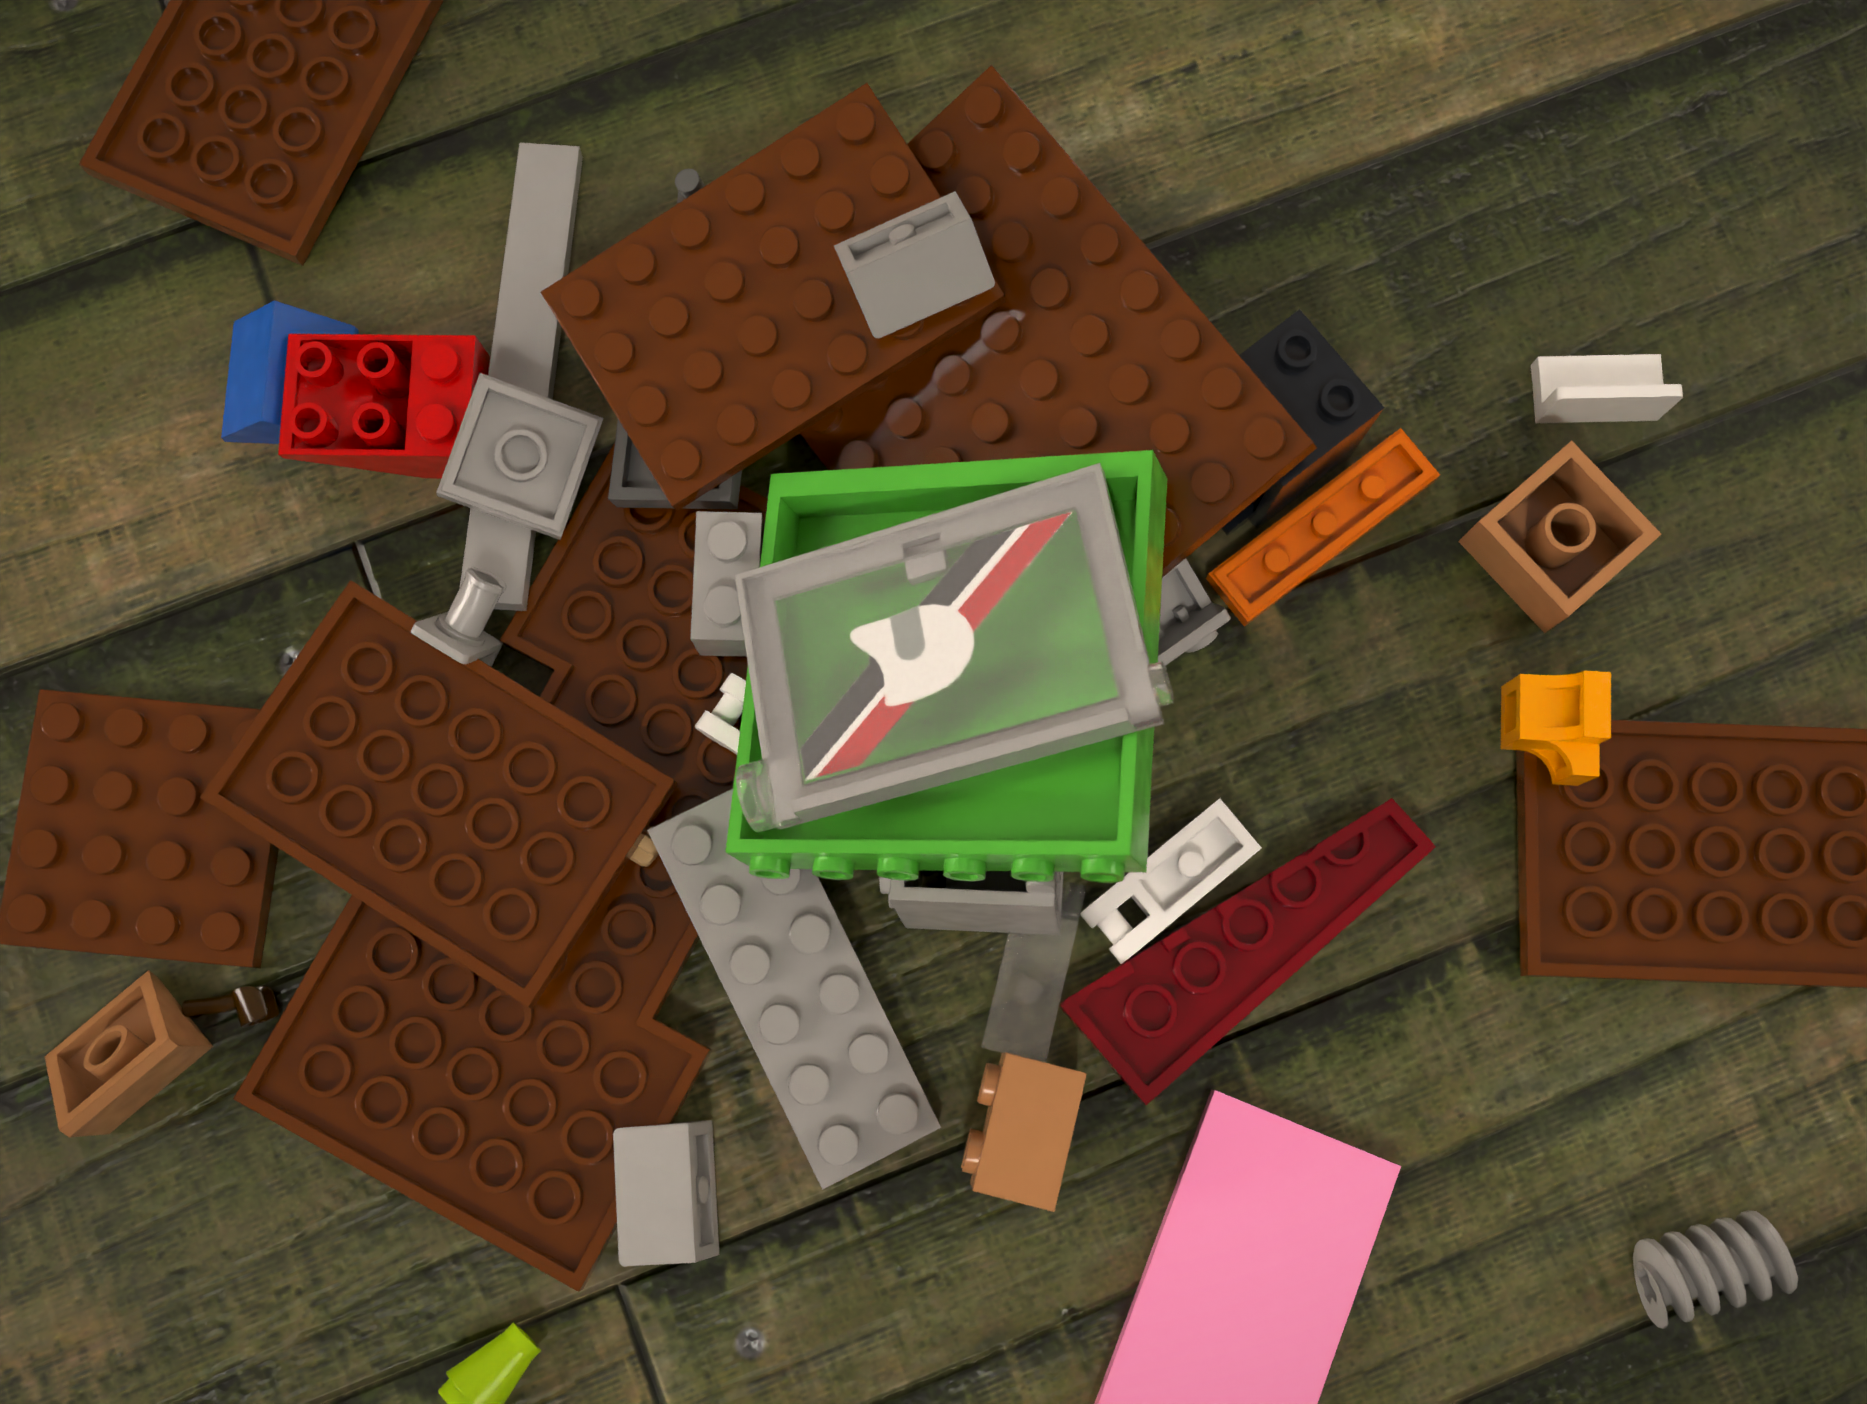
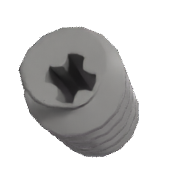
M1743 1211L1736 1217L1735 1221L1731 1218H1718L1710 1225V1228L1706 1225H1692L1685 1231V1236L1680 1232L1670 1231L1660 1238L1659 1243L1654 1239H1641L1634 1247V1275L1641 1302L1650 1320L1662 1329L1668 1326L1666 1306L1669 1305L1672 1306L1678 1317L1686 1323L1694 1318L1692 1299L1697 1298L1706 1313L1715 1315L1720 1311V1298L1718 1294L1720 1291L1723 1292L1732 1306L1740 1308L1746 1304L1745 1284H1748L1753 1294L1761 1301L1769 1300L1772 1297L1771 1277L1774 1278L1781 1290L1787 1294H1791L1797 1289L1798 1276L1786 1244L1769 1220L1757 1211Z

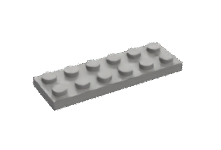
M733 789L647 831L823 1190L941 1128L819 878L812 874V869H790V876L785 879L761 878L749 874V866L726 853Z

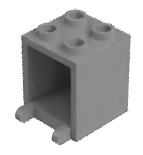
M919 870V878L916 880H892L880 877L881 894H888L889 907L895 909L905 928L1061 935L1064 872H1054V879L1052 881L1030 882L1011 877V871H986V877L981 881H960L946 877L945 889L921 888L923 870Z

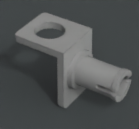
M468 568L465 573V579L449 611L415 622L411 633L461 664L471 663L478 658L492 667L503 643L483 630L501 594L507 588L505 582L496 575L481 568Z

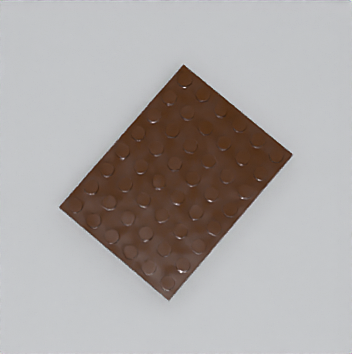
M992 65L907 145L941 197L952 192L957 193L971 217L993 278L1004 293L1006 303L800 433L828 470L1153 450L1167 477L1162 578L1317 449L1314 442Z

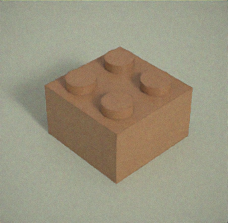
M1571 440L1479 520L1458 542L1532 621L1546 633L1575 612L1662 534Z
M1001 1053L998 1065L986 1063L977 1102L988 1106L982 1131L970 1128L961 1163L962 1172L972 1174L970 1180L972 1191L1055 1212L1087 1073L1010 1053Z

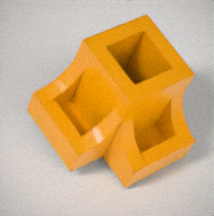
M1582 671L1567 675L1519 674L1501 686V749L1526 751L1536 755L1547 766L1552 784L1579 786L1600 777V743L1611 738V672Z

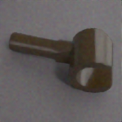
M268 986L240 987L232 991L231 994H225L221 997L185 1000L182 1004V1012L185 1016L226 1013L236 1010L242 1028L270 1021L280 1015L274 992Z

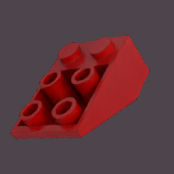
M288 334L278 455L284 459L412 477L441 479L479 374L488 375L491 357L476 335Z

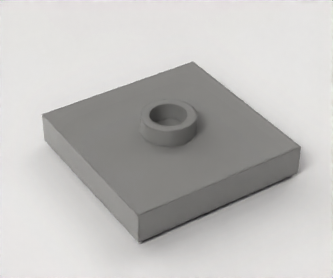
M480 373L437 489V496L561 540L603 418Z

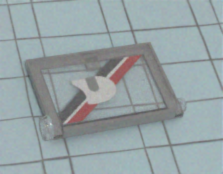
M1100 463L735 575L762 760L738 767L736 786L744 816L751 828L758 833L774 828L779 830L1162 725L1164 720L1160 707L1174 703L1170 680L1163 661L1152 664L1149 661L1108 485Z

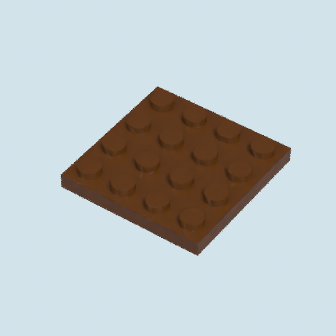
M39 689L0 908V944L261 969L279 848L200 798L261 709Z

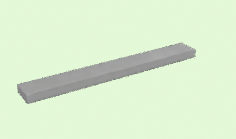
M519 143L488 376L553 399L562 327L542 296L541 291L569 273L583 156L579 146ZM470 508L460 587L465 579V573L468 568H481L502 579L507 586L494 609L526 611L536 531Z

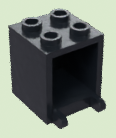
M1300 309L1239 356L1314 442L1317 449L1221 529L1227 536L1248 520L1258 529L1351 457L1385 408Z

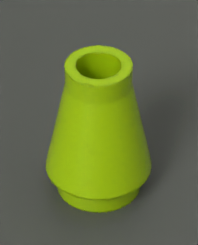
M513 1322L499 1336L448 1370L446 1375L449 1379L441 1386L438 1393L447 1404H505L531 1361L542 1350L523 1329Z

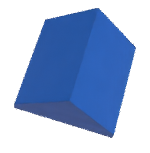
M275 300L234 321L221 439L225 442L279 444L288 334H359L356 326Z

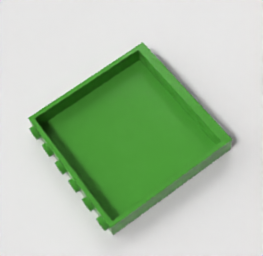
M1153 450L771 474L760 567L1100 463L1105 473L1156 687L1167 477ZM1078 513L1073 514L975 634L976 649L973 660L962 678L949 689L916 703L863 767L807 782L803 748L871 666V656L853 644V633L858 629L894 619L920 608L945 578L913 587L909 582L907 566L905 564L779 602L778 609L806 785L1119 699L1120 695ZM974 544L947 552L951 571ZM748 667L726 853L749 866V874L768 879L789 878L790 869H812L813 875L834 880L852 879L854 870H877L878 876L892 880H916L919 878V870L943 871V876L960 881L984 880L986 871H1011V877L1030 882L1052 881L1054 879V872H1081V878L1093 882H1121L1124 880L1125 872H1147L1154 727L779 830L777 828L779 827L771 769L762 759Z

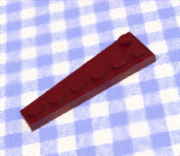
M1391 798L1074 993L1058 1006L1141 1103L1147 1105L1436 846Z

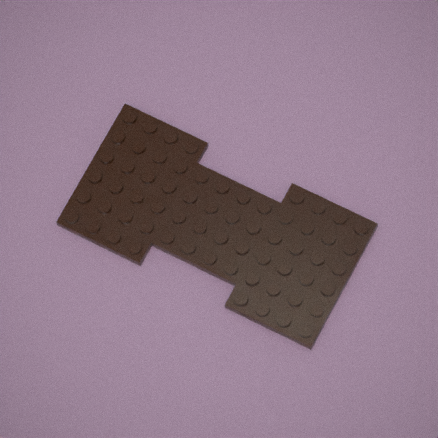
M614 443L566 525L561 540L558 539L530 587L526 611H516L500 641L506 647L554 671L539 697L678 783L676 789L651 827L653 828L733 789L737 755L702 734L695 728V725L705 710L712 713L724 695L720 688L730 673L746 681L748 661L747 656L699 655L691 641L696 512L762 513L765 521L768 499L740 485L738 509H680L677 511L675 508L616 507L608 500ZM742 714L733 726L739 731L741 727ZM658 855L648 867L640 866L634 861L629 860L535 1007L529 1008L351 895L233 1100L580 1292L584 1289L617 1228L614 1131L617 1128L673 1124L712 1052L711 1048L656 1019L700 938L660 856Z

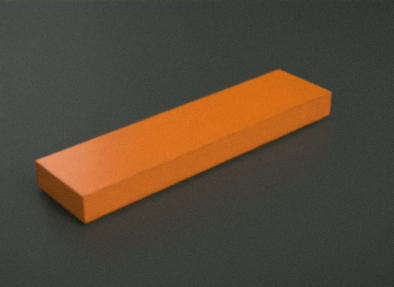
M1400 428L1208 573L1205 579L1245 627L1434 483L1440 474Z

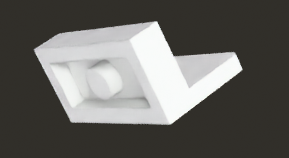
M1661 354L1537 357L1531 364L1535 423L1657 421L1683 398L1681 384L1663 383Z

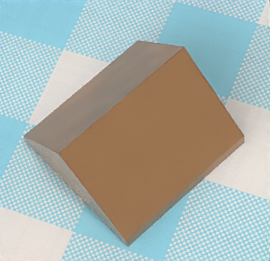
M150 970L45 1056L58 1128L60 1132L69 1138L110 1134L213 1047L193 1020L183 1014L181 1005L161 980Z

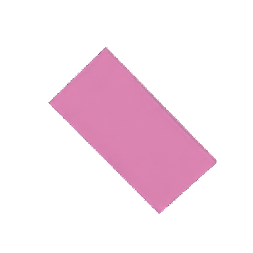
M1211 1090L1094 1404H1318L1401 1166L1219 1091Z

